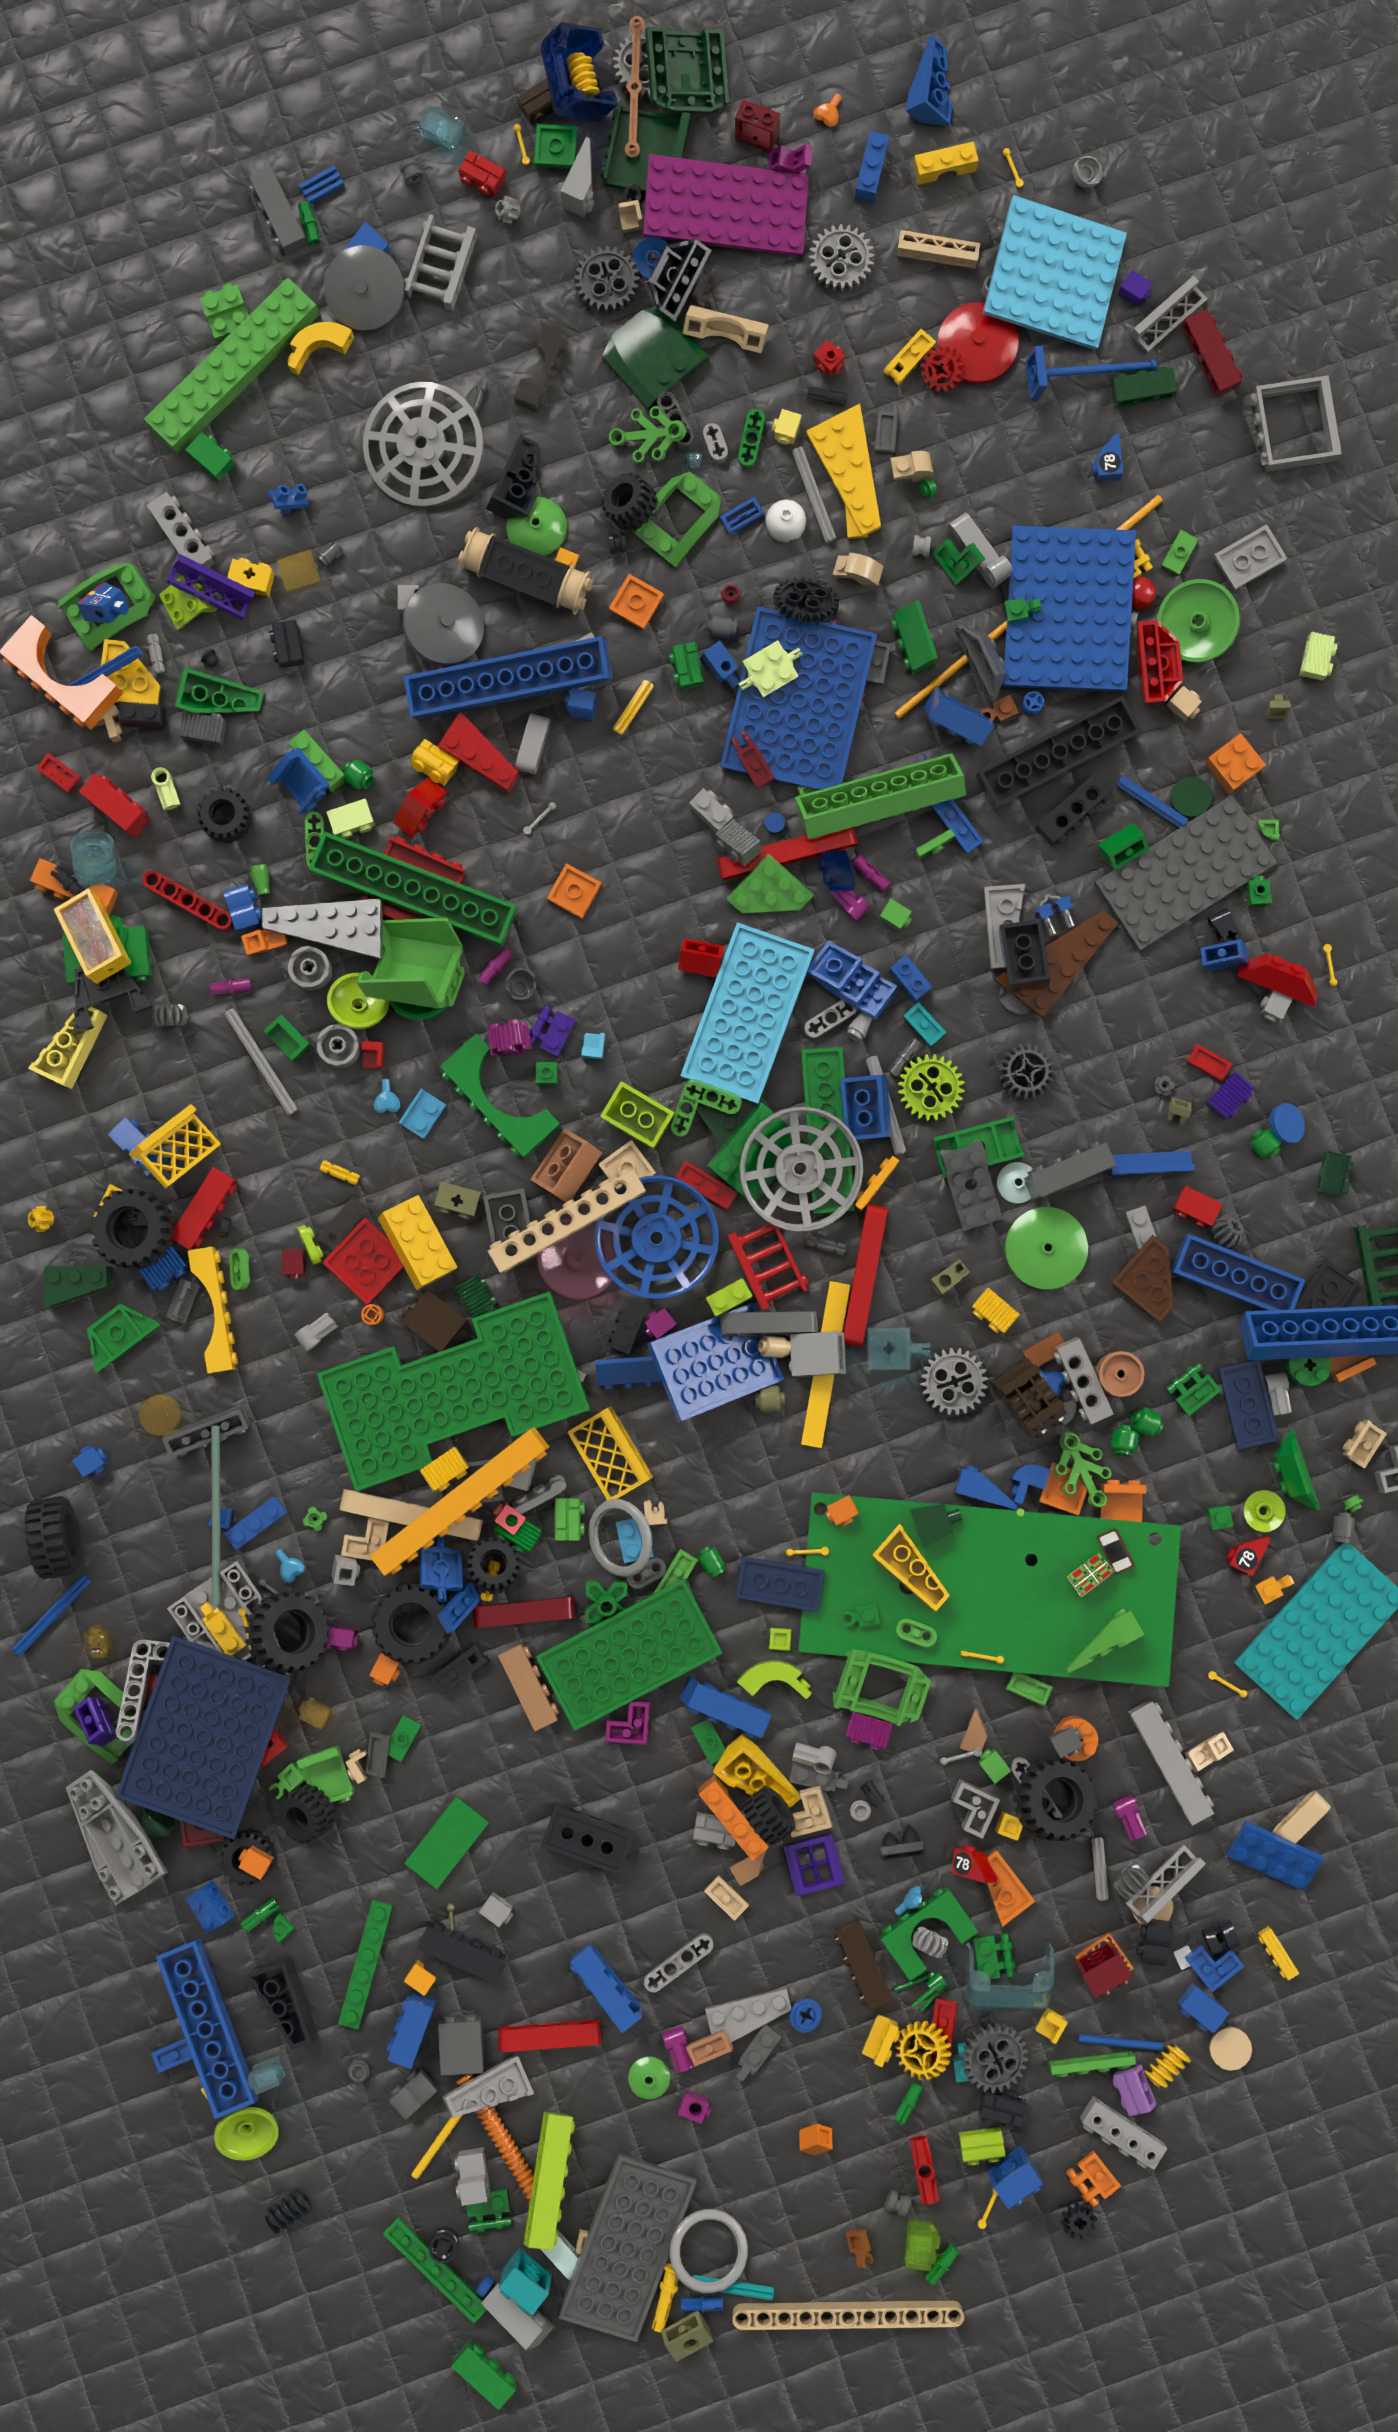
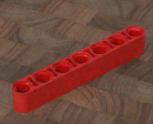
M854 827L818 838L808 839L807 835L762 846L761 854L756 856L746 866L739 862H733L729 855L717 859L721 879L729 880L748 875L768 853L783 866L848 849L858 845Z
M867 1204L843 1330L844 1344L857 1347H862L888 1207Z

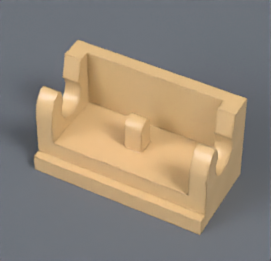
M651 1500L644 1501L645 1518L649 1525L667 1523L664 1505L661 1501L658 1504L659 1511L657 1507H654L652 1510Z

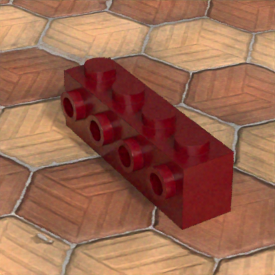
M1204 309L1185 318L1182 328L1216 398L1239 388L1243 378L1241 370L1236 368L1233 362V354L1230 350H1227L1224 344V336L1222 332H1218L1213 314H1210L1208 309Z

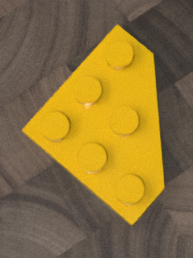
M104 639L101 665L127 651L130 647L125 641ZM139 659L107 677L123 692L115 703L135 702L137 704L139 702L141 704L143 702L148 705L150 703L152 705L154 703L156 705L160 704L162 688Z

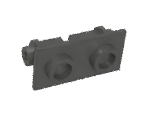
M181 1278L166 1317L185 1324L200 1285Z

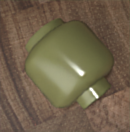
M770 1385L755 1391L756 1408H759L762 1413L779 1412L781 1405H785L784 1392H780V1388L777 1385Z

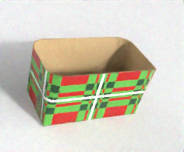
M1097 1553L1067 1576L1079 1596L1083 1597L1112 1575L1115 1570L1100 1553Z

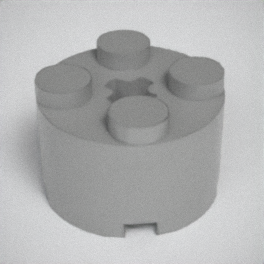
M305 946L293 952L288 963V973L299 987L304 990L315 991L323 988L331 980L332 965L328 957L321 950ZM308 965L313 966V971L310 973L307 971Z
M330 1025L323 1029L318 1036V1053L330 1066L341 1069L352 1065L358 1059L361 1052V1043L358 1036L350 1028L344 1025ZM340 1043L343 1048L341 1050L336 1049L335 1044Z

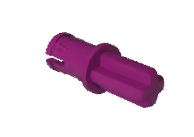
M250 978L229 979V981L211 983L210 991L212 995L227 993L234 995L235 992L252 991V983Z

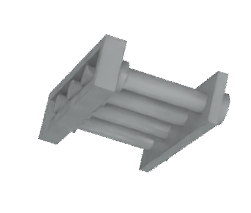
M429 214L428 220L424 221L422 226L423 235L409 278L406 277L404 280L406 297L410 299L413 290L441 298L445 310L453 312L477 239L476 228L468 226L466 233L463 232L462 234L435 226L434 216ZM434 234L460 242V245H462L460 252L454 253L429 245L431 235ZM429 253L454 261V270L449 272L423 264L425 254ZM419 272L448 280V288L443 291L417 283Z

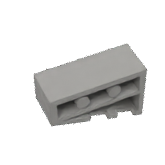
M498 2283L481 2304L525 2350L538 2346L555 2325L538 2310L533 2315L529 2312L524 2313L521 2311L514 2300H508L500 2293V2283Z

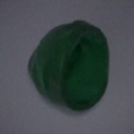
M144 1808L141 1813L139 1823L148 1838L159 1840L173 1833L175 1829L173 1817Z

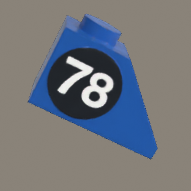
M1119 433L1110 439L1097 455L1095 462L1092 463V475H1096V482L1121 480L1123 464Z

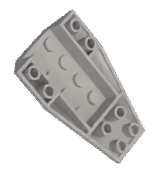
M238 1561L220 1571L221 1603H212L211 1577L167 1608L189 1641L225 1653L202 1619L205 1615L200 1607L204 1603L209 1602L214 1610L216 1608H219L221 1611L223 1610L246 1643L245 1639H248V1636L245 1633L242 1616L238 1611L243 1607L248 1619L249 1615L254 1614L252 1609L255 1605L261 1604L262 1597ZM274 1632L275 1641H276L277 1645L279 1646L278 1640H277L276 1635H275V1632ZM247 1645L232 1655L259 1665L256 1662L257 1656H251L249 1652L251 1649Z
M90 1770L66 1787L94 1868L115 1906L168 1873L133 1812L122 1799L115 1797V1790L99 1775Z

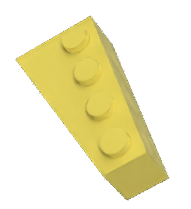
M93 1007L88 1008L94 1028L76 1034L74 1032L75 1015L73 1013L65 1022L66 1025L62 1030L55 1034L53 1041L46 1049L44 1048L41 1051L39 1058L35 1063L32 1062L28 1069L72 1089L108 1015Z

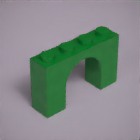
M145 926L127 927L125 947L131 964L124 969L135 982H146L147 978H153L149 930ZM62 934L66 982L75 988V969L80 968L81 965L66 934ZM84 941L83 943H81L82 946H84L85 944H87V942Z
M948 1886L944 1889L940 1887L933 1892V1897L928 1901L924 1899L914 1911L902 1914L898 1918L899 1922L893 1926L889 1924L881 1930L882 1934L879 1935L881 1941L910 1981L927 1970L926 1964L911 1943L912 1931L920 1921L927 1918H937L944 1921L961 1944L979 1932Z

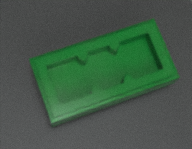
M403 1715L390 1738L388 1755L401 1762L422 1724Z
M705 1719L692 1726L691 1729L710 1765L720 1760L726 1748L713 1723Z

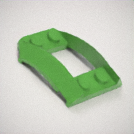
M690 471L672 478L656 494L658 502L655 504L657 508L653 511L655 514L664 501L677 488L706 511L688 530L678 543L651 521V517L646 524H642L641 528L638 529L636 527L632 531L675 567L679 565L685 554L689 552L709 526L719 518L721 497Z
M133 563L117 564L82 582L58 601V608H61L82 639L80 642L93 652L95 647L104 642V639H110L130 624L149 616L148 611L156 597ZM116 576L133 601L134 606L129 608L127 614H120L110 623H103L99 626L97 622L84 621L77 605L81 597L102 582Z
M851 1649L845 1653L848 1658L837 1691L833 1692L834 1708L839 1709L840 1707L853 1712L867 1714L887 1720L897 1726H901L902 1723L907 1721L911 1723L919 1720L931 1684V1680L919 1667L872 1652ZM869 1664L886 1667L909 1675L898 1709L859 1697Z
M80 1669L53 1701L60 1721L98 1755L110 1764L118 1761L120 1755L129 1745H124L118 1737H115L102 1747L96 1744H88L81 1725L71 1716V1713L74 1711L75 1706L83 1701L95 1685L120 1708L124 1692L111 1682L102 1671ZM130 1709L126 1717H133L136 1714V1709ZM125 1730L122 1737H130L132 1730Z

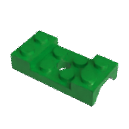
M1014 1116L934 1137L932 1140L943 1179L947 1177L940 1151L958 1150L970 1146L977 1139H980L984 1144L987 1166L1024 1157V1152L1020 1146L1015 1129Z

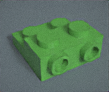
M225 284L222 286V290L217 292L213 290L203 293V297L199 298L216 341L228 337L249 316L237 284Z

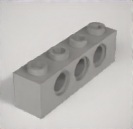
M165 492L147 504L148 509L179 554L208 568L215 564L212 559L215 556L208 545L204 547L201 543L203 537L197 528L195 530L191 528L189 524L192 521L186 512L183 514L178 508L181 505L175 496L170 497ZM176 514L173 520H167L168 515ZM187 530L185 536H178L180 531ZM192 547H198L197 552L189 553Z
M1075 1337L1055 1346L1056 1353H1053L1057 1364H1061L1064 1369L1062 1376L1067 1384L1070 1383L1073 1389L1070 1393L1074 1402H1078L1081 1407L1078 1411L1082 1420L1093 1424L1113 1415V1411L1080 1338ZM1076 1357L1078 1359L1077 1366L1070 1368L1069 1360ZM1085 1376L1086 1384L1079 1387L1077 1385L1078 1378ZM1089 1395H1093L1095 1398L1094 1403L1090 1406L1086 1405V1398Z

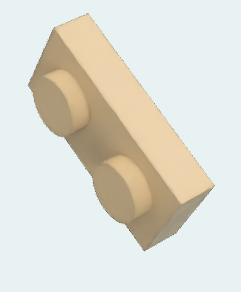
M719 1875L704 1890L734 1921L749 1906Z

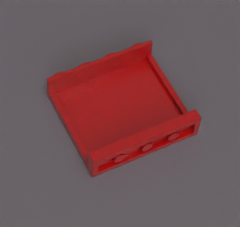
M389 836V844L384 855L454 882L462 883L466 872L460 863L455 861L449 863L444 861V857L437 853L428 854L425 852L426 849L414 844V847L406 844L407 841L401 837L396 836L394 839ZM367 895L361 898V900L375 899ZM383 902V917L390 920L427 919Z

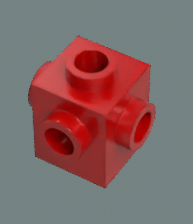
M826 340L813 353V362L816 364L818 371L823 375L827 374L831 377L834 373L838 374L845 366L843 350L837 345L834 346L829 340Z

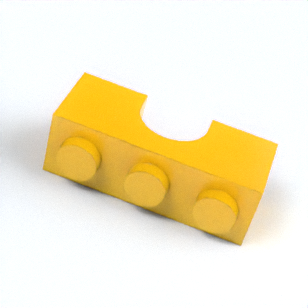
M974 141L915 155L913 169L917 185L937 181L938 176L947 171H956L957 176L975 172L977 170L978 157Z

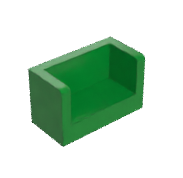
M283 1015L278 1016L263 1031L294 1063L312 1047Z

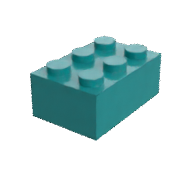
M518 2248L503 2268L499 2284L500 2293L506 2299L514 2300L521 2311L524 2313L529 2312L533 2315L549 2294L552 2274Z

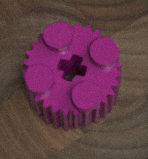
M509 1020L507 1025L503 1026L499 1023L488 1025L491 1056H500V1053L516 1056L524 1054V1049H532L527 1022L519 1023V1020Z

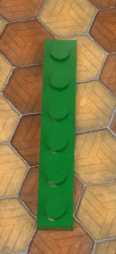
M375 1899L372 1900L338 2022L340 2025L359 2029L393 1904Z
M399 2216L384 2230L383 2235L473 2323L487 2310L481 2304L484 2299L447 2263H437L429 2254V2246Z

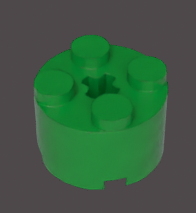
M1330 1357L1285 1359V1372L1298 1385L1315 1386L1328 1378L1331 1370ZM1304 1363H1311V1367L1305 1368Z

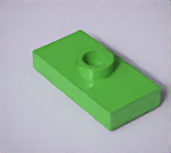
M1180 530L1161 567L1179 576L1199 539Z
M952 829L917 848L915 851L917 859L919 860L931 852L934 855L943 850V845L952 841L955 837Z
M1012 1672L1006 1686L1007 1690L1043 1706L1046 1705L1053 1688L1035 1678Z

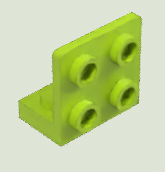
M181 576L177 581L185 582V579ZM198 583L193 584L195 590L199 592L205 591L202 585ZM172 585L159 595L176 629H182L201 612H215L218 609Z

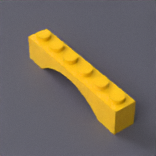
M215 1247L189 1250L188 1257L191 1272L206 1287L214 1308L215 1322L213 1335L204 1353L207 1372L212 1374L235 1370L238 1358L236 1352H233L232 1344L235 1341L233 1332L229 1331L228 1324H231V1316L229 1311L226 1312L225 1304L228 1303L226 1291L222 1289L224 1274L223 1271H219L218 1263H221L219 1250L216 1251Z

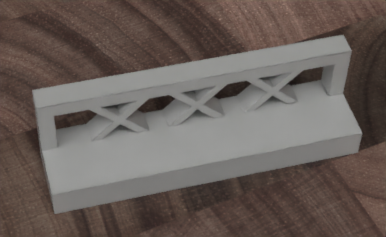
M1192 276L1133 329L1131 337L1146 353H1149L1176 329L1185 318L1193 314L1207 301V297L1197 288L1199 281L1195 276ZM1192 292L1200 299L1196 304H1187V297ZM1175 307L1184 308V314L1181 317H1172V310ZM1169 321V328L1167 330H1157L1158 322ZM1145 334H1154V341L1149 346L1141 339Z
M1182 1845L1149 1878L1147 1884L1133 1897L1128 1899L1125 1904L1141 1922L1148 1923L1206 1863L1201 1858L1195 1857L1185 1845ZM1184 1852L1191 1861L1186 1866H1178V1857ZM1167 1868H1174V1878L1171 1881H1164V1871ZM1152 1883H1160V1892L1157 1895H1149V1886ZM1138 1897L1145 1898V1907L1140 1912L1132 1904Z

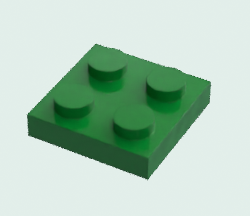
M537 124L535 167L571 169L576 158L577 126Z

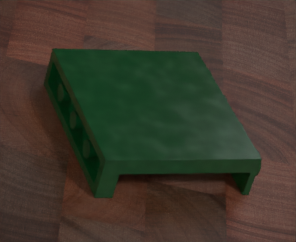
M619 100L618 107L613 109L612 120H615L614 127L610 126L608 139L611 142L610 146H606L605 159H607L606 165H602L601 178H604V186L624 190L629 184H637L641 188L642 193L646 194L649 154L683 158L690 127V113L682 112L681 117L638 109L637 143L640 147V153L635 158H629L625 153V146L629 142L630 108L622 107V101Z

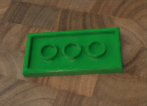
M456 1796L404 1864L435 1889H438L489 1824V1821Z

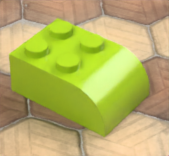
M621 1081L600 1117L615 1128L654 1150L673 1119L675 1112Z

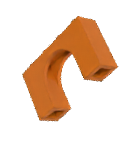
M715 1774L699 1787V1796L752 1861L769 1848L768 1844L754 1832L746 1817L730 1798L728 1789Z

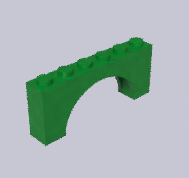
M476 1033L440 1066L443 1070L441 1075L448 1082L452 1080L457 1085L454 1089L462 1097L466 1095L471 1100L468 1104L477 1113L480 1110L485 1115L482 1119L490 1128L494 1125L498 1129L496 1133L504 1143L507 1140L512 1145L510 1150L518 1158L522 1155L525 1159L561 1125L547 1109L531 1117H513L502 1113L488 1101L481 1084V1069L486 1057L490 1053V1047Z

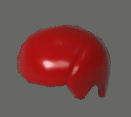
M1145 577L1134 578L1132 609L1136 611L1146 610L1156 597V587L1151 580Z

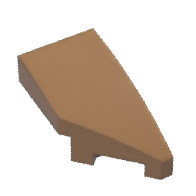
M974 1709L960 1744V1748L968 1752L974 1751L976 1747L983 1749L987 1739V1728L980 1718L978 1709Z
M767 1849L753 1861L748 1856L731 1865L730 1870L740 1886L758 1877L763 1869V1860Z

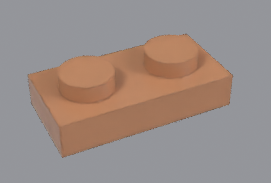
M725 2029L688 2044L686 2049L695 2067L731 2052L733 2046Z

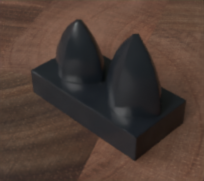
M909 1824L903 1832L902 1844L889 1831L882 1840V1860L917 1856L924 1853L923 1842L920 1841L916 1830Z

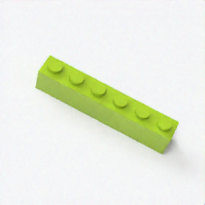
M551 2112L543 2113L523 2243L528 2248L553 2250L558 2240L556 2227L557 2222H560L561 2219L560 2201L563 2200L565 2194L563 2181L568 2174L566 2161L567 2156H570L571 2143L569 2141L570 2135L573 2134L575 2122L570 2115Z

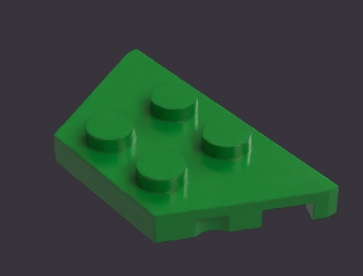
M119 1304L88 1327L87 1332L91 1343L90 1349L91 1355H93L95 1373H99L159 1328L161 1323L123 1304Z

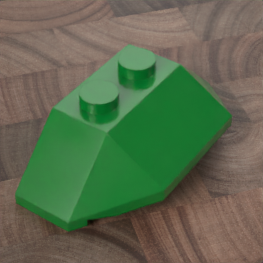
M1287 1430L1273 1456L1274 1462L1272 1463L1275 1474H1279L1281 1480L1279 1482L1282 1494H1286V1497L1312 1510H1321L1295 1431Z

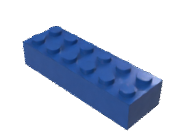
M1191 1234L1184 1235L1171 1269L1172 1275L1263 1311L1295 1309L1305 1279Z

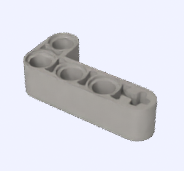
M966 512L948 524L951 533L963 550L969 544L974 543L985 557V560L977 569L991 588H995L1010 577L1013 569L1005 556L999 557Z

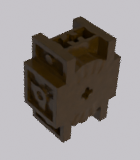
M1023 1358L990 1381L995 1394L1005 1403L1006 1408L1012 1413L1014 1419L1017 1420L1016 1424L1021 1430H1024L1028 1437L1039 1438L1048 1432L1046 1429L1048 1426H1056L1065 1420L1063 1417L1067 1414L1064 1409L1065 1405L1056 1397L1049 1384L1041 1375L1037 1365L1032 1364L1029 1358Z

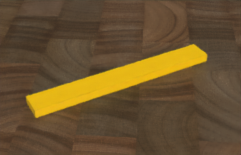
M830 1281L821 1332H842L850 1290L849 1284ZM834 1375L813 1376L801 1441L802 1445L822 1448Z

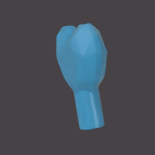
M389 1079L382 1080V1092L376 1097L373 1104L374 1110L378 1113H384L387 1110L397 1112L400 1109L398 1097L390 1091Z
M282 1549L275 1552V1555L281 1562L280 1575L285 1583H291L296 1576L304 1573L305 1566L303 1562L295 1558H288Z
M920 1886L910 1889L903 1903L895 1909V1913L898 1916H901L908 1909L919 1907L923 1901Z

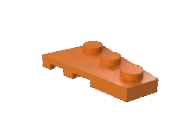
M994 1850L987 1856V1859L997 1876V1882L987 1883L1003 1927L1033 1904L1035 1900L999 1852Z

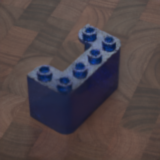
M561 22L542 41L541 54L554 110L558 116L601 121L618 106L617 97L613 90L607 89L601 93L594 57L604 46L600 28ZM574 53H584L585 56L592 58L591 64L594 66L592 72L596 74L595 80L598 82L596 87L600 91L593 98L585 97L584 91L577 90L576 86H572L568 70L569 65L566 60Z

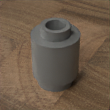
M713 616V620H708L707 632H711V637L730 639V637L736 636L737 621L732 620V618Z
M1339 1512L1338 1516H1334L1332 1536H1334L1335 1542L1351 1543L1355 1527V1518H1351V1514Z

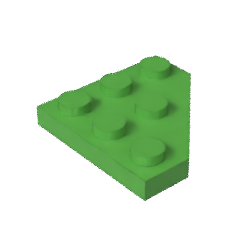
M768 853L727 897V901L741 913L801 910L814 896V893Z

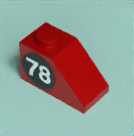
M1261 1536L1236 1544L1234 1548L1231 1547L1226 1555V1559H1228L1226 1564L1253 1576L1271 1538Z
M972 1845L954 1848L952 1874L983 1883L997 1882V1876L984 1852L977 1851L976 1847Z

